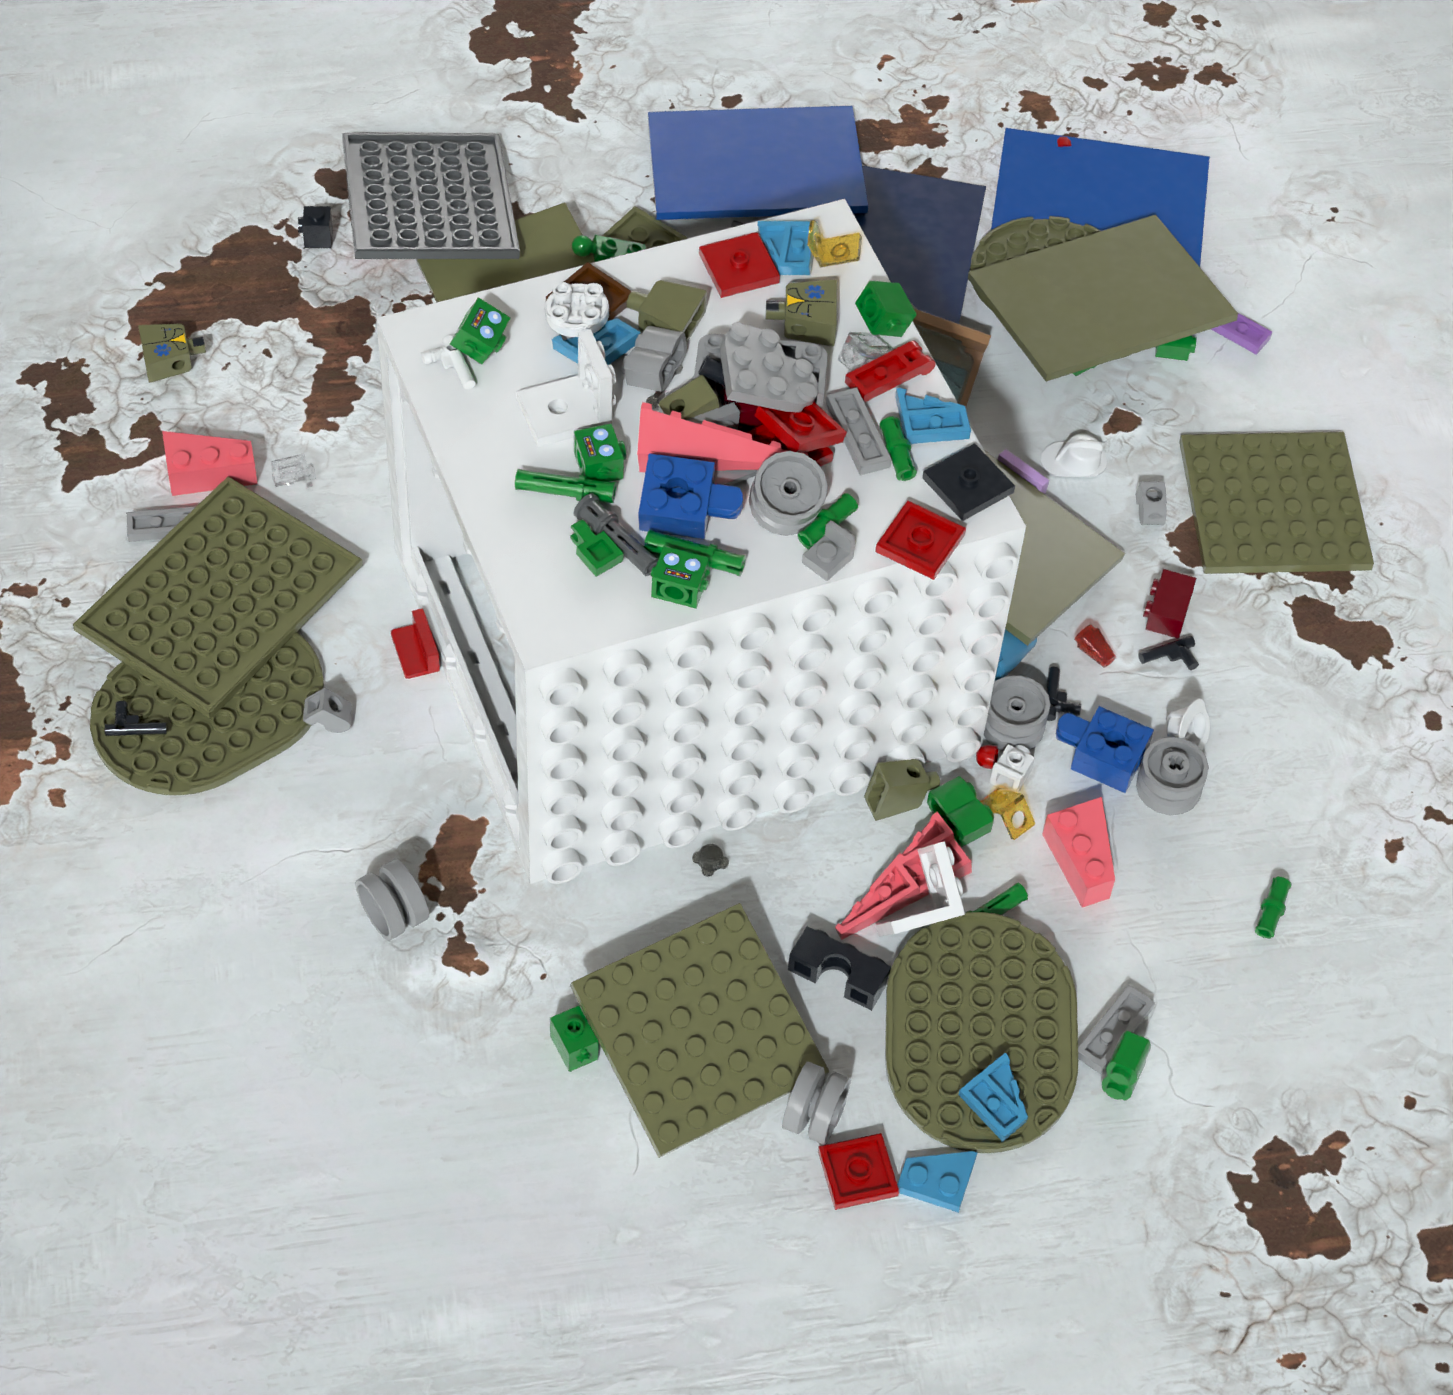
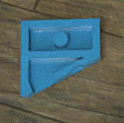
M758 221L759 235L779 275H810L818 232L817 221Z

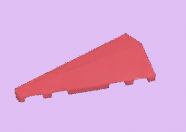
M642 402L637 451L639 472H646L649 454L715 462V471L759 470L766 459L776 453L787 451L781 449V443L771 441L770 445L753 441L752 434L706 420H703L702 423L690 422L681 419V413L672 410L671 414L667 415L652 410V404Z
M938 812L931 816L930 822L921 832H917L911 844L902 854L899 853L870 886V891L860 902H856L852 907V911L843 922L836 925L835 928L841 940L929 895L917 849L945 841L946 847H950L954 856L952 869L955 878L960 879L972 873L971 860L955 841L953 831Z

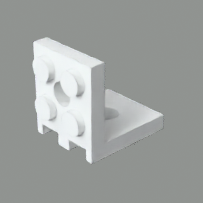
M591 329L578 332L577 376L517 391V401L537 447L574 438V431L612 424V405L616 404L612 384L616 383V375L613 366L606 364L602 342L595 340ZM554 408H562L565 410V412L562 414H554L550 412V410Z
M945 841L917 849L934 909L877 924L876 928L879 937L897 934L965 915L960 898L963 895L960 880L954 876L952 869L954 856L950 847H946Z

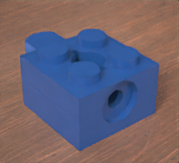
M649 454L638 512L639 530L648 532L651 529L662 534L705 539L708 517L736 519L743 509V494L739 487L714 483L715 462Z
M1099 706L1091 722L1070 713L1062 715L1059 718L1055 734L1057 740L1076 748L1071 770L1126 793L1142 763L1145 751L1150 746L1154 729Z

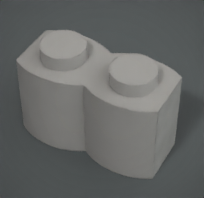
M654 326L646 327L643 333L637 336L635 348L629 355L624 357L622 362V373L625 374L627 385L663 392L670 384L674 371L685 358L687 352L685 333Z

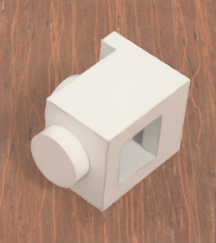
M1008 744L998 762L993 766L990 784L1017 796L1033 768L1035 757L1031 755L1030 750L1022 745L1013 747Z

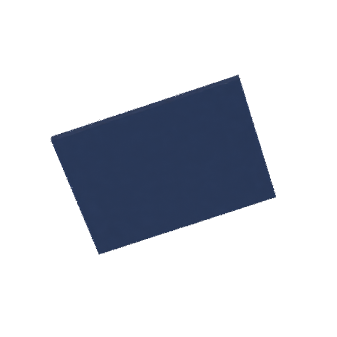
M862 166L868 201V213H853L890 282L900 283L910 303L916 309L960 324L968 283V273L970 272L971 258L975 248L986 186Z

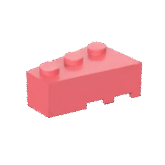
M162 431L172 496L212 491L228 476L243 486L257 484L251 441Z
M1102 797L1048 814L1042 835L1081 907L1110 899L1115 875Z

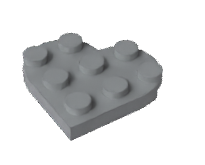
M736 322L732 324L721 342L720 355L727 400L786 412H801L804 407L811 405L818 395V382L812 373L813 365L805 359L796 360L785 356L781 345L778 343L780 340L779 335L771 329L762 330Z

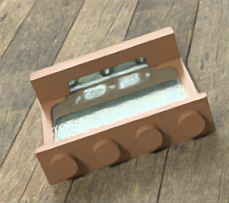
M914 309L917 314L913 320L915 327L957 403L964 405L966 408L991 335Z

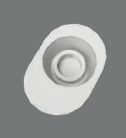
M1077 434L1068 441L1052 443L1043 450L1040 459L1042 467L1049 474L1056 477H1093L1103 473L1107 467V458L1102 451V442H1098L1094 437L1086 434Z
M1197 698L1188 708H1180L1169 714L1167 718L1169 722L1167 736L1168 738L1177 737L1188 740L1202 751L1210 734V720L1203 699Z

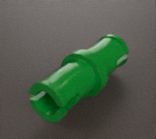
M894 416L887 417L879 423L886 442L885 447L892 459L896 478L899 481L901 479L902 481H908L917 474L910 455L911 445L904 437L899 418L896 417L894 419Z
M844 493L828 509L820 510L816 519L798 533L797 536L800 543L805 548L810 549L825 536L827 523L833 521L840 526V523L858 510L856 500L850 494Z
M1277 876L1272 879L1268 896L1261 903L1262 913L1255 928V933L1260 937L1273 938L1279 918L1285 913V901L1292 883L1284 877Z

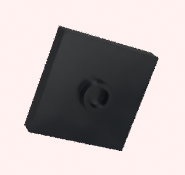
M975 443L923 471L922 479L962 521L1013 494L1015 490V485Z

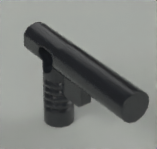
M1192 636L1138 654L1142 664L1167 656L1171 662L1182 659L1189 670H1194L1199 665L1189 648L1195 646V640Z
M1050 667L1048 670L1046 692L1049 695L1050 705H1053V707H1050L1047 721H1054L1056 719V712L1079 716L1081 712V704L1067 703V693L1058 691L1060 669L1058 667Z
M126 701L116 702L115 724H105L104 727L105 736L167 734V722L139 723L138 715H127L128 703Z

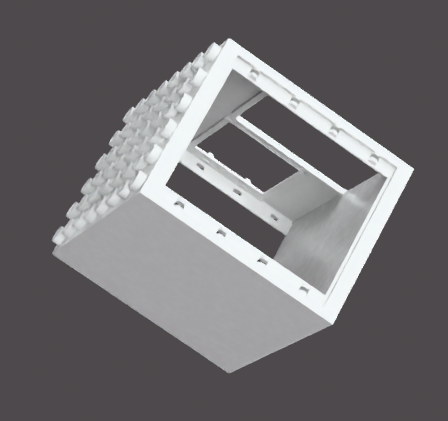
M845 199L759 220L817 221L818 232L811 274L780 275L778 284L743 293L720 297L699 255V247L755 232L759 235L758 221L590 263L629 290H635L647 295L655 282L659 280L707 291L706 313L687 342V352L683 362L674 371L670 384L663 392L627 385L625 374L622 373V362L624 357L629 355L635 346L611 363L616 375V383L612 384L616 398V404L612 405V425L617 440H623L627 458L624 460L623 479L611 481L616 482L614 503L599 501V503L607 511L615 512L619 519L618 523L643 546L647 544L644 542L648 532L639 530L638 519L645 472H639L637 455L642 402L652 404V410L659 412L658 403L660 400L694 380L698 343L703 336L708 334L726 335L732 324L739 322L762 330L771 329L779 335L780 340L804 342L787 339L784 336V320H765L766 300L785 301V289L789 283L837 280L834 346L821 345L828 355L822 409L832 419L833 417L826 405V396L850 389L845 383L847 373L913 340L922 347L924 355H929L933 359L913 321L902 337L871 335L855 302L869 280L890 282ZM582 266L376 318L395 551L419 609L423 608L439 653V660L530 884L545 879L553 884L565 883L577 877L581 873L582 868L604 861L611 866L624 865L634 860L643 849L663 843L668 848H679L691 843L698 836L699 832L722 826L723 829L728 831L738 830L750 824L756 815L777 808L783 813L797 812L805 808L812 801L813 797L836 791L840 796L855 794L869 783L877 763L917 759L924 767L925 763L947 757L951 762H960L970 758L979 750L982 745L1026 525L1009 496L962 521L922 479L924 470L974 443L985 453L972 428L970 439L910 444V455L917 474L908 481H902V479L899 481L896 478L892 460L890 468L859 475L844 441L843 443L828 446L833 452V460L821 466L828 485L826 500L821 510L828 509L844 493L850 494L858 504V510L840 523V527L848 529L856 539L853 559L828 581L802 563V556L809 549L800 543L798 534L784 536L771 533L760 526L753 517L749 505V495L755 476L730 485L739 487L743 494V509L736 519L709 516L705 539L669 535L710 546L712 543L718 545V549L746 555L745 567L741 576L717 569L710 571L707 579L709 581L707 590H704L697 609L651 597V574L644 576L625 556L623 557V562L595 577L576 555L577 546L570 538V535L575 533L571 529V525L580 521L573 514L579 501H576L575 497L515 490V476L518 468L577 478L581 475L574 455V438L537 447L517 401V391L578 375V364L553 349L552 339L561 334L555 332L548 325L545 315L546 296L552 292L553 286L559 282H564ZM479 297L511 318L502 333L507 336L504 344L497 353L492 351L483 364L462 353L476 383L472 389L467 390L464 389L455 367L445 369L439 360L424 364L421 352L433 351V349L436 350V348L439 349V347L445 346L443 338L447 335H455L467 311ZM626 308L614 318H618L640 331L638 329L639 312ZM561 335L563 340L574 338ZM935 365L929 374H920L865 402V405L886 446L879 423L891 416H894V419L898 417L900 420L895 398L896 388L907 389L906 395L923 400L925 395L938 398L943 402L957 403L938 366ZM704 376V378L706 379V381L718 397L719 407H722L721 401L715 389V381ZM554 408L550 410V412L554 414H562L565 412V410L562 408ZM907 500L966 528L965 536L935 580L875 552L876 544ZM622 541V542H623L624 544H626L635 554H637V552H636L633 548H631L625 541ZM649 551L654 557L659 559V553ZM465 554L473 556L496 611L497 627L500 632L505 633L515 657L516 714L451 558ZM446 584L447 595L443 594L440 585ZM472 653L475 654V659L477 662V664L474 665L472 664L471 659L469 657V654ZM502 724H504L505 733L507 735L504 737H502L498 727Z

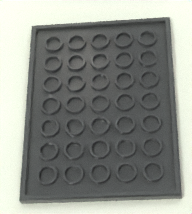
M342 133L355 259H519L520 249L499 134Z

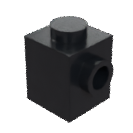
M304 206L303 217H298V233H303L304 248H331L333 234L331 206Z

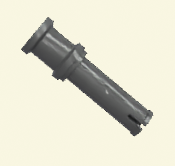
M591 493L583 497L574 509V516L579 520L583 519L592 527V532L595 535L604 531L624 553V556L644 576H649L652 568L657 565L658 558L654 557L618 523L617 514L613 511H607L599 503V498L595 494ZM622 541H625L631 548H633V549L637 552V554H635V553H634L626 544H624Z

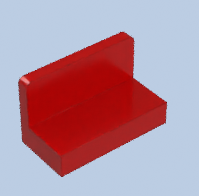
M423 608L412 611L413 625L391 630V638L406 679L440 671L439 653Z

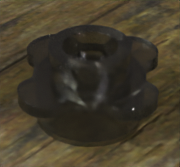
M707 844L692 856L693 862L701 867L702 874L707 877L712 876L720 868L726 869L729 865L728 858L723 857L722 849L716 844Z

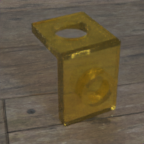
M810 221L807 244L820 268L860 260L862 243L860 233L825 239L816 221Z
M997 788L980 801L983 805H988L993 813L1001 815L1012 840L1017 839L1035 825L1024 795L1021 793ZM1021 811L1024 815L1023 824L1019 828H1015L1012 818L1016 812Z

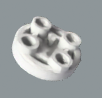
M559 282L553 286V293L548 297L545 304V315L548 325L555 332L568 337H578V332L591 329L592 333H595L606 324L609 318V304L601 285L597 283L587 285Z

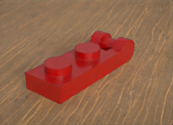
M913 340L847 373L845 383L850 389L857 388L865 403L920 374H929L934 369L936 362L929 355H924L922 347Z

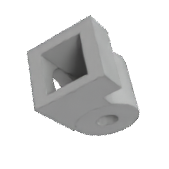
M1140 482L1135 496L1136 504L1139 505L1141 525H1164L1167 516L1165 482ZM1151 489H1154V490H1157L1158 492H1147V491H1148V490H1151Z
M324 687L305 699L303 721L310 725L318 722L324 725L325 729L330 732L342 733L350 729L352 705L348 700Z

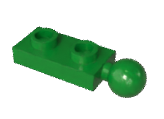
M579 235L572 241V250L577 256L585 257L593 253L594 262L646 249L645 244L595 235L593 240L586 235Z

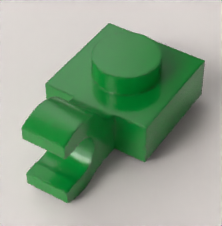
M582 519L571 525V529L575 533L570 535V538L577 546L576 555L595 577L623 562L624 553L604 531L595 535Z

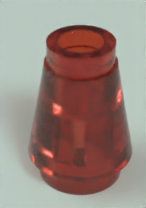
M1092 624L1080 631L1074 639L1078 643L1077 648L1103 668L1109 666L1117 657L1100 629L1095 628Z

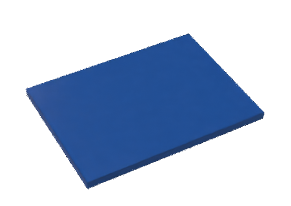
M853 106L648 112L657 220L779 216L842 199L846 200L852 213H868V201Z
M1005 128L991 230L1020 218L1033 217V220L1049 219V216L1069 218L1072 223L1082 226L1088 224L1103 231L1156 215L1200 267L1210 156L1068 137L1071 141V146L1058 147L1057 140L1059 137H1062L1061 135Z

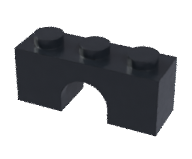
M806 926L789 955L788 971L816 984L823 972L839 970L848 977L844 998L872 1011L888 983L891 966L878 957H871L858 951L855 946L849 943H841L831 938L822 930H814Z

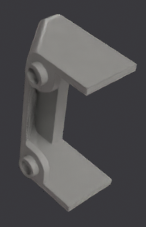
M708 334L699 340L694 379L701 376L698 372L707 355L721 362L720 347L725 337L724 334ZM779 340L778 343L781 345L785 356L796 360L805 359L813 365L812 373L816 378H819L816 404L822 409L828 357L826 350L821 345L815 343Z

